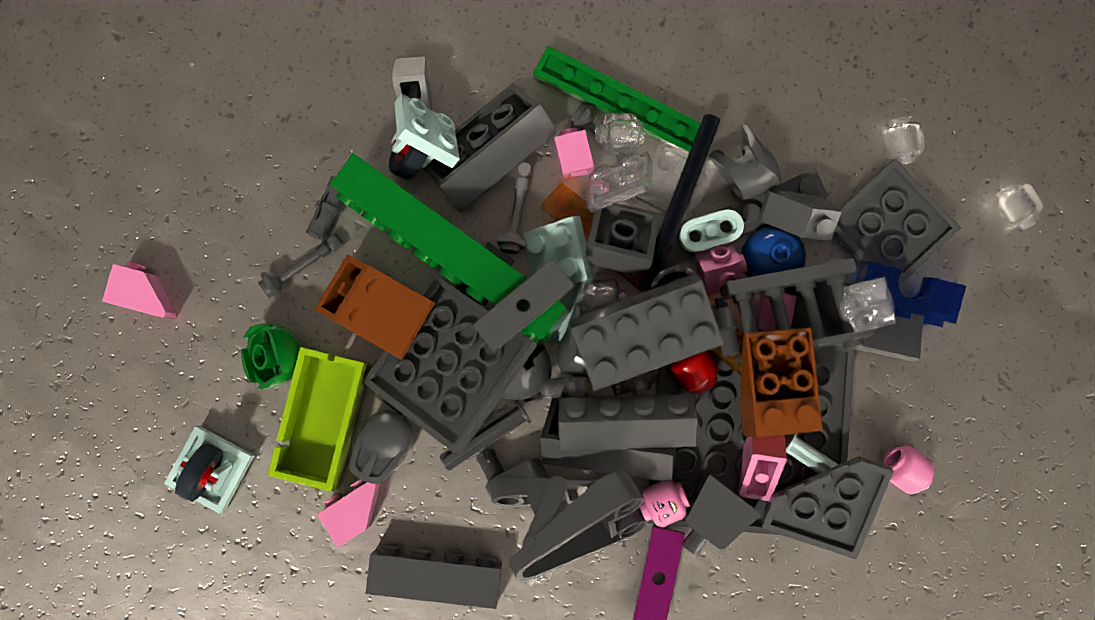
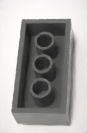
M696 274L569 319L571 331L594 391L724 344L703 282Z

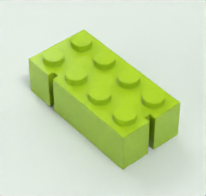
M300 347L276 439L281 442L291 440L290 445L284 444L274 447L267 476L330 492L340 487L365 389V384L362 381L369 373L371 363Z

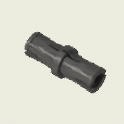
M335 176L330 177L321 200H317L315 204L317 209L305 232L309 236L321 241H325L331 223L335 216L338 217L340 213L341 201L335 197L339 191L330 185Z

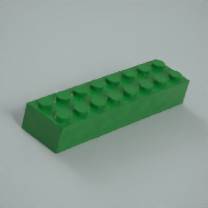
M352 153L330 183L333 188L339 191L335 196L337 199L358 214H361L363 218L383 232L390 228L387 233L389 237L409 251L413 246L416 247L413 252L415 256L434 269L438 264L442 266L439 271L441 275L459 287L463 283L467 284L468 288L465 292L485 306L489 301L496 306L528 279L354 153ZM525 300L519 304L520 312H526L530 308L529 301ZM557 301L523 329L521 333L537 344L541 339L549 343L571 312L564 304Z

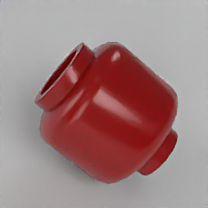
M707 350L671 363L670 371L685 391H695L699 394L705 392L717 382L716 376L719 367Z

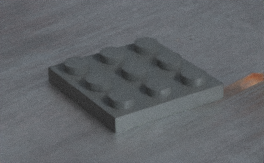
M894 159L839 209L842 213L833 235L888 293H892L961 229V226Z

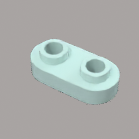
M727 209L689 220L679 232L680 244L685 250L698 253L719 245L731 243L742 234L744 229L743 219L737 212ZM722 222L730 225L731 230L729 233H724L720 229ZM690 232H698L700 241H691L689 237Z

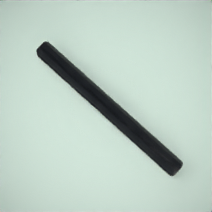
M705 114L701 121L657 235L650 269L643 272L638 286L643 291H649L655 277L664 270L719 126L720 119L717 116Z

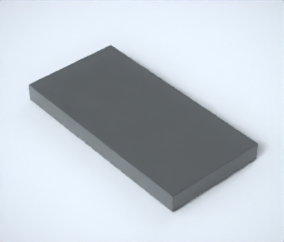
M827 281L815 283L816 288H813L825 337L843 334L832 287L827 285ZM845 283L856 330L873 328L874 335L863 339L864 345L852 349L916 363L921 355L924 300ZM795 287L794 296L797 297L791 330L809 328L801 293L797 292Z

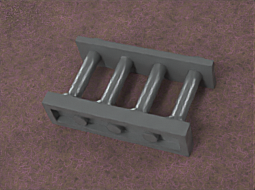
M854 258L727 281L719 288L721 297H724L725 300L733 299L734 304L738 305L744 334L758 333L750 300H753V295L762 293L765 294V298H769L777 331L790 330L782 294L785 293L784 289L796 287V291L801 293L808 325L812 331L814 349L843 344L844 349L864 345L863 339L874 335L873 328L856 330L845 287L847 276L857 271ZM827 281L828 286L832 287L843 334L825 337L813 288H816L815 283ZM742 355L736 358L737 364H742Z

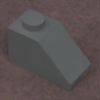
M768 189L758 219L761 222L802 238L831 241L842 211L824 196Z

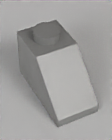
M426 57L394 59L392 80L396 100L402 93L411 99H419L427 108L432 110Z

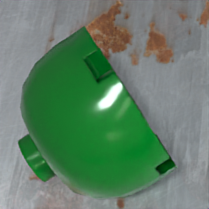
M267 323L251 326L243 338L248 339L247 348L241 349L242 365L247 379L251 383L257 382L260 385L257 387L259 389L287 384L292 380L299 350L302 347L298 338L290 329L279 324Z

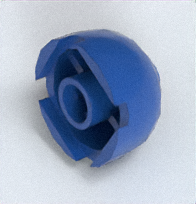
M774 226L760 228L750 235L741 250L747 265V272H745L747 278L805 267L807 256L804 243L799 236Z

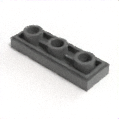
M552 259L475 322L473 327L490 348L497 352L575 286ZM525 300L529 301V310L520 312L519 304Z

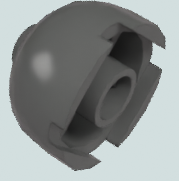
M537 344L502 395L503 397L511 400L524 399L525 402H530L541 396V390L547 386L552 374V363L544 344L541 346Z

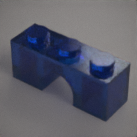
M871 261L860 262L851 299L860 301L859 307L878 312L880 306L892 309L891 315L911 320L912 314L924 317V324L943 328L944 322L956 324L966 285L934 277H923L918 293L913 297L907 298L899 289V278L902 269Z

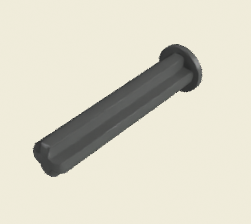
M518 400L515 401L516 405L480 428L460 456L454 454L449 449L442 453L440 460L443 466L448 471H451L524 422H532Z

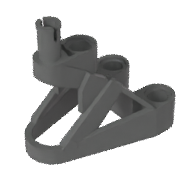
M494 449L485 450L490 460L489 463L483 452L476 457L488 481L485 488L494 504L500 506H531L535 514L523 540V547L509 560V565L518 581L537 578L620 543L641 531L647 524L639 510L644 499L627 470H617L597 481L568 480L560 476L550 479L541 460L538 458L527 460L504 471ZM567 490L576 491L577 497L570 496Z

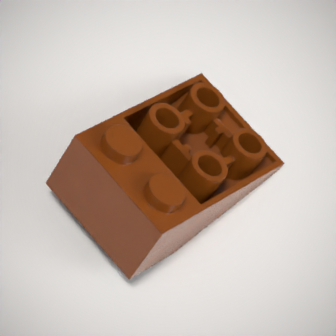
M347 254L314 310L402 360L435 303Z
M811 328L744 334L740 388L743 436L757 438L823 431Z

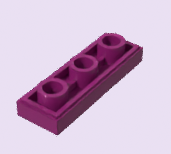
M652 525L632 620H667L682 551L681 544L685 537L684 532ZM656 572L663 573V578L660 581L652 579Z

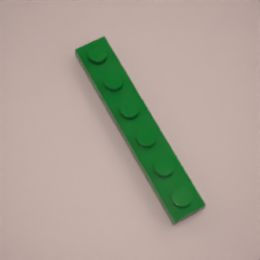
M549 46L546 47L533 72V77L590 106L592 105L594 108L610 116L616 115L618 120L623 116L626 118V124L689 155L700 127V122Z

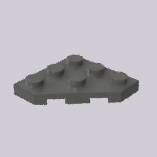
M860 456L773 493L761 520L762 529L857 560L894 471L890 466Z

